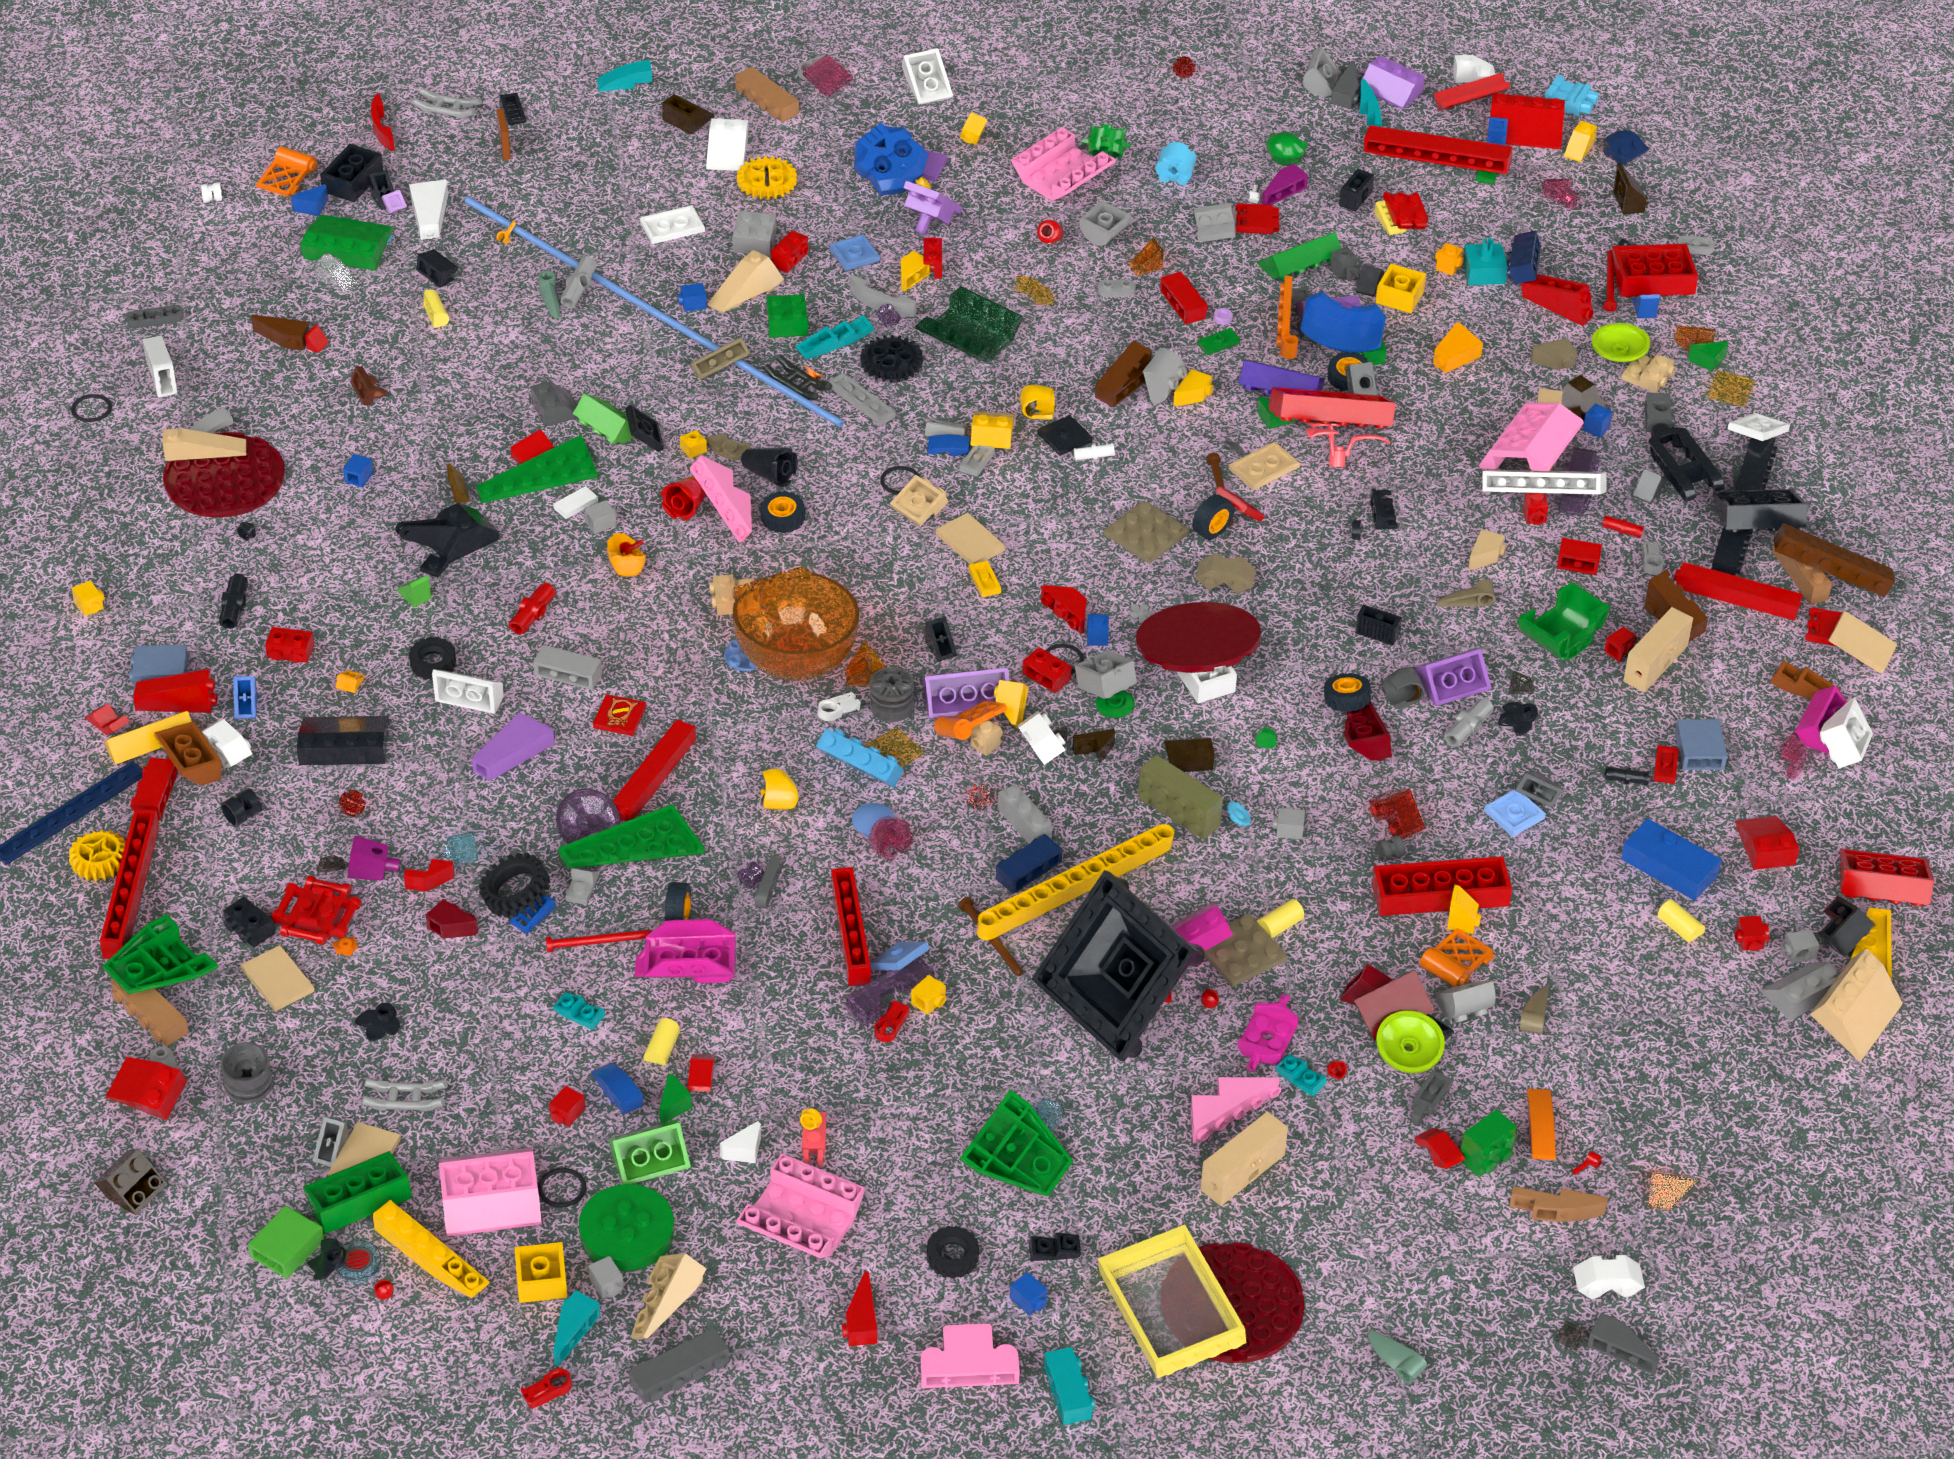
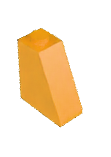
M1457 322L1435 348L1433 363L1436 368H1440L1444 373H1447L1481 357L1483 342L1461 323Z

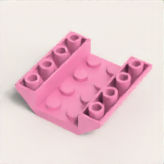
M1061 127L1011 159V162L1025 185L1053 201L1065 196L1114 164L1116 159L1103 151L1091 157L1075 147V134Z
M1526 402L1479 464L1480 469H1498L1506 457L1527 458L1531 471H1549L1584 422L1560 403Z
M532 1147L439 1159L447 1237L542 1224Z
M781 1153L770 1170L771 1182L754 1206L751 1204L746 1205L736 1223L818 1258L831 1256L855 1220L865 1187Z

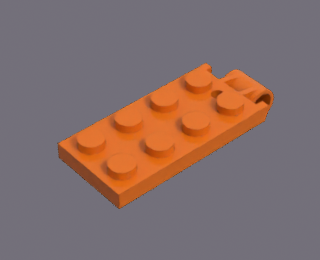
M1285 276L1284 283H1280V295L1283 296L1279 298L1277 334L1281 335H1277L1276 347H1280L1279 356H1283L1285 359L1297 357L1299 341L1296 336L1289 335L1293 276Z

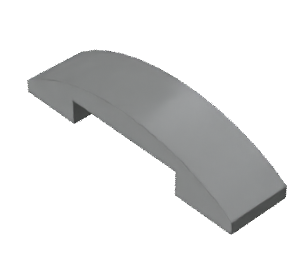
M854 275L850 276V291L865 305L895 316H916L917 301L903 295L893 298L869 288L868 281Z

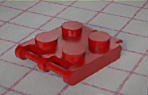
M1399 192L1398 194L1383 193L1393 225H1397L1398 229H1411V227L1413 229H1425L1427 227L1429 219L1418 192H1413V194H1404V192Z
M1236 204V232L1272 234V232L1279 231V208L1265 204Z
M1810 608V620L1807 622L1809 629L1805 639L1810 642L1836 646L1828 640L1843 612Z

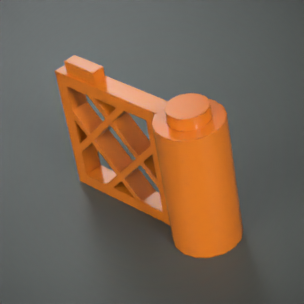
M281 146L276 151L274 161L256 183V187L286 197L295 195L300 189L298 185L307 173L310 174L317 169L318 162L316 157ZM276 167L284 169V171L277 173L273 172ZM299 173L296 177H289V174ZM287 176L286 180L279 182L276 180V178ZM274 179L275 183L264 184L266 181ZM290 184L287 191L279 188Z
M985 700L954 717L939 716L934 723V729L940 736L965 740L971 736L973 727L1006 711L1007 706L1005 703Z
M1457 928L1434 949H1427L1420 960L1419 966L1451 986L1457 987L1467 984L1470 980L1469 975L1481 964H1488L1494 959L1495 955L1492 948ZM1459 937L1466 943H1455L1454 940ZM1479 949L1484 954H1473L1472 950ZM1442 950H1452L1453 954H1446ZM1457 950H1467L1468 954H1458ZM1460 961H1471V965L1467 967Z

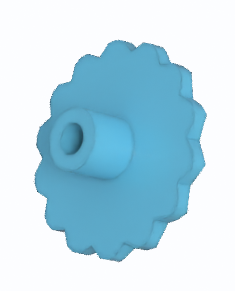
M1229 802L1227 812L1230 814V819L1240 826H1249L1251 819L1248 810L1238 802Z

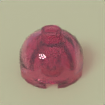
M895 816L880 818L874 823L869 835V843L873 851L888 861L895 860L896 858L893 856L901 850L903 853L907 852L913 838V833L910 832L909 828L910 824ZM888 846L896 849L895 852H886Z

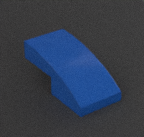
M1489 118L1487 143L1505 145L1508 119Z
M953 434L929 436L927 451L932 455L949 452L950 456L968 454L971 447V438Z

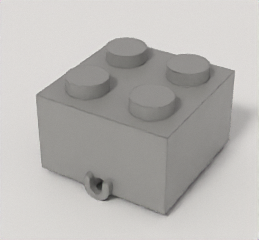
M739 211L732 236L733 252L749 254L752 250H755L766 256H771V250L776 244V214Z
M1105 650L1095 656L1089 655L1087 660L1075 665L1078 688L1103 699L1110 698L1113 694L1127 690L1129 686L1137 683L1134 661L1109 650Z

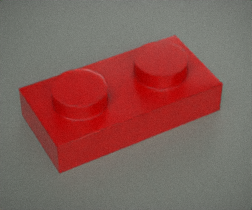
M1657 745L1653 781L1675 784L1679 748Z

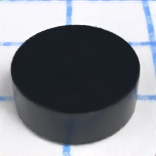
M1354 520L1352 522V539L1361 540V520Z

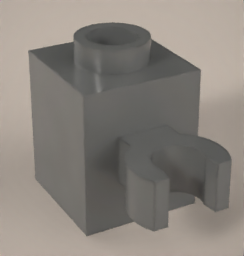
M1348 247L1332 252L1330 269L1339 280L1346 278L1348 281H1352L1353 275L1359 279L1361 274L1360 269L1357 268L1358 258Z

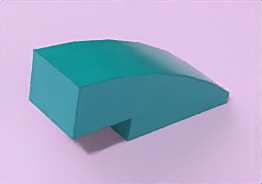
M650 60L637 61L617 67L597 78L598 91L635 89L634 84L652 82Z

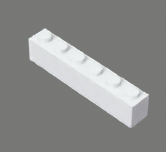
M1489 469L1483 471V491L1606 493L1607 472H1541Z

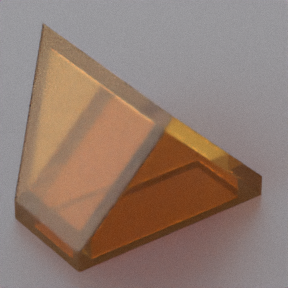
M1153 237L1128 265L1136 276L1163 270L1164 249L1156 238Z
M1677 326L1674 342L1689 352L1690 344L1714 342L1716 329Z
M864 640L845 670L847 687L870 686L872 675L878 670L886 668L866 640Z
M1650 1169L1648 1208L1671 1211L1699 1179L1675 1172Z

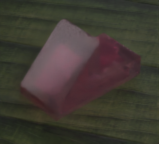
M1571 179L1544 180L1542 195L1571 210L1577 206L1578 193L1570 189Z

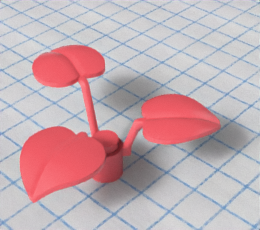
M1311 421V423H1307L1312 427L1306 429V434L1310 439L1322 434L1329 436V466L1345 467V458L1350 456V450L1355 441L1379 439L1390 445V441L1379 435H1355V437L1351 438L1345 451L1343 446H1335L1334 434H1339V432L1333 430V426H1341L1337 425V422L1330 421V424H1321L1318 421ZM1326 426L1329 429H1319L1315 427Z

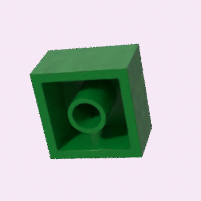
M805 294L766 296L769 338L808 336Z
M1496 1109L1463 1133L1461 1152L1465 1160L1461 1163L1477 1177L1485 1173H1491L1497 1164L1501 1161L1506 1162L1511 1158L1517 1126Z

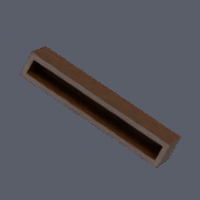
M1785 523L1782 524L1774 537L1775 552L1885 597L1895 582L1892 568Z

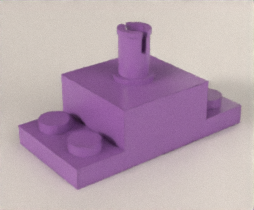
M908 181L905 182L903 188L908 190L909 193L904 206L920 215L914 231L926 235L931 220L934 219L949 225L954 212L961 213L963 207L941 193Z

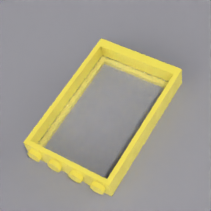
M1186 1225L1098 1258L1099 1272L1157 1378L1171 1375L1177 1370L1193 1366L1197 1362L1216 1357L1220 1353L1236 1349L1246 1343L1243 1324Z

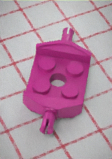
M1281 994L1278 1003H1256L1254 1014L1242 1038L1238 1040L1239 1051L1242 1055L1250 1058L1246 1066L1248 1071L1254 1072L1258 1063L1261 1064V1062L1273 1065L1281 1061L1299 1020V1017L1286 1007L1290 1000L1289 995ZM1265 1034L1272 1035L1274 1038L1266 1040L1262 1036Z

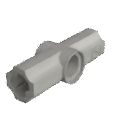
M583 256L573 275L566 278V288L560 297V303L563 306L575 308L584 289H588L591 286V276L597 267V262L594 258Z
M1485 697L1478 699L1467 711L1462 710L1459 713L1455 724L1444 734V740L1448 745L1453 748L1459 747L1470 735H1476L1474 733L1481 729L1483 722L1493 713L1494 706L1490 700Z

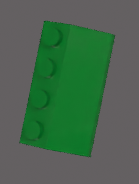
M1336 232L1256 262L1273 280L1279 278L1282 281L1285 280V276H1290V273L1295 272L1298 275L1306 272V267L1311 266V269L1321 266V261L1331 262L1332 252L1342 248Z
M390 1151L303 1186L314 1217L322 1226L325 1234L372 1215L389 1200L395 1204H400L413 1198L408 1176Z

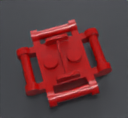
M308 875L304 888L299 887L295 883H288L286 885L285 894L270 918L273 919L274 923L282 925L280 935L283 937L293 936L316 941V944L325 945L327 939L330 940L332 936L339 938L346 936L348 932L347 927L362 902L358 897L352 896L349 898L352 889L351 884H337L319 880L315 876ZM297 897L298 899L290 915L284 914L292 898Z

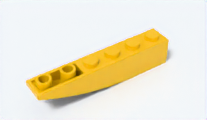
M391 1200L373 1213L374 1230L439 1281L470 1298H473L489 1285V1281Z

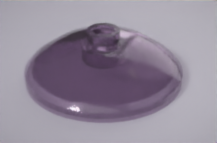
M579 789L571 792L561 801L556 811L555 821L561 838L569 844L619 825L620 815L616 805L605 794L593 789ZM581 822H585L588 827H582Z

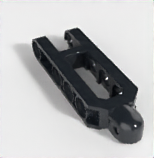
M1657 423L1651 428V438L1648 441L1651 457L1684 502L1696 498L1692 483L1704 480L1708 487H1711L1715 492L1724 490L1721 474L1686 428L1669 427L1665 423ZM1671 441L1673 447L1682 448L1685 452V457L1689 458L1692 462L1679 466L1663 444Z

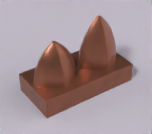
M355 366L350 383L363 405H371L373 399L388 394V391L374 386L378 380L368 375L363 366Z

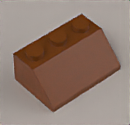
M194 721L154 732L155 738L183 777L201 786L221 780L222 760Z

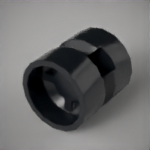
M245 788L236 794V798L230 797L222 802L221 810L227 821L234 827H237L244 823L247 817L252 818L262 811V804L252 789Z

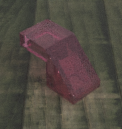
M1795 732L1786 740L1781 753V758L1790 762L1786 778L1793 781L1803 770L1807 755L1798 734Z

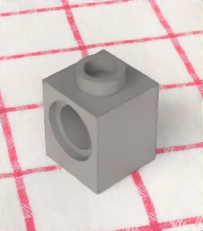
M1811 929L1786 934L1784 944H1782V952L1785 957L1789 958L1792 964L1816 959L1820 944Z

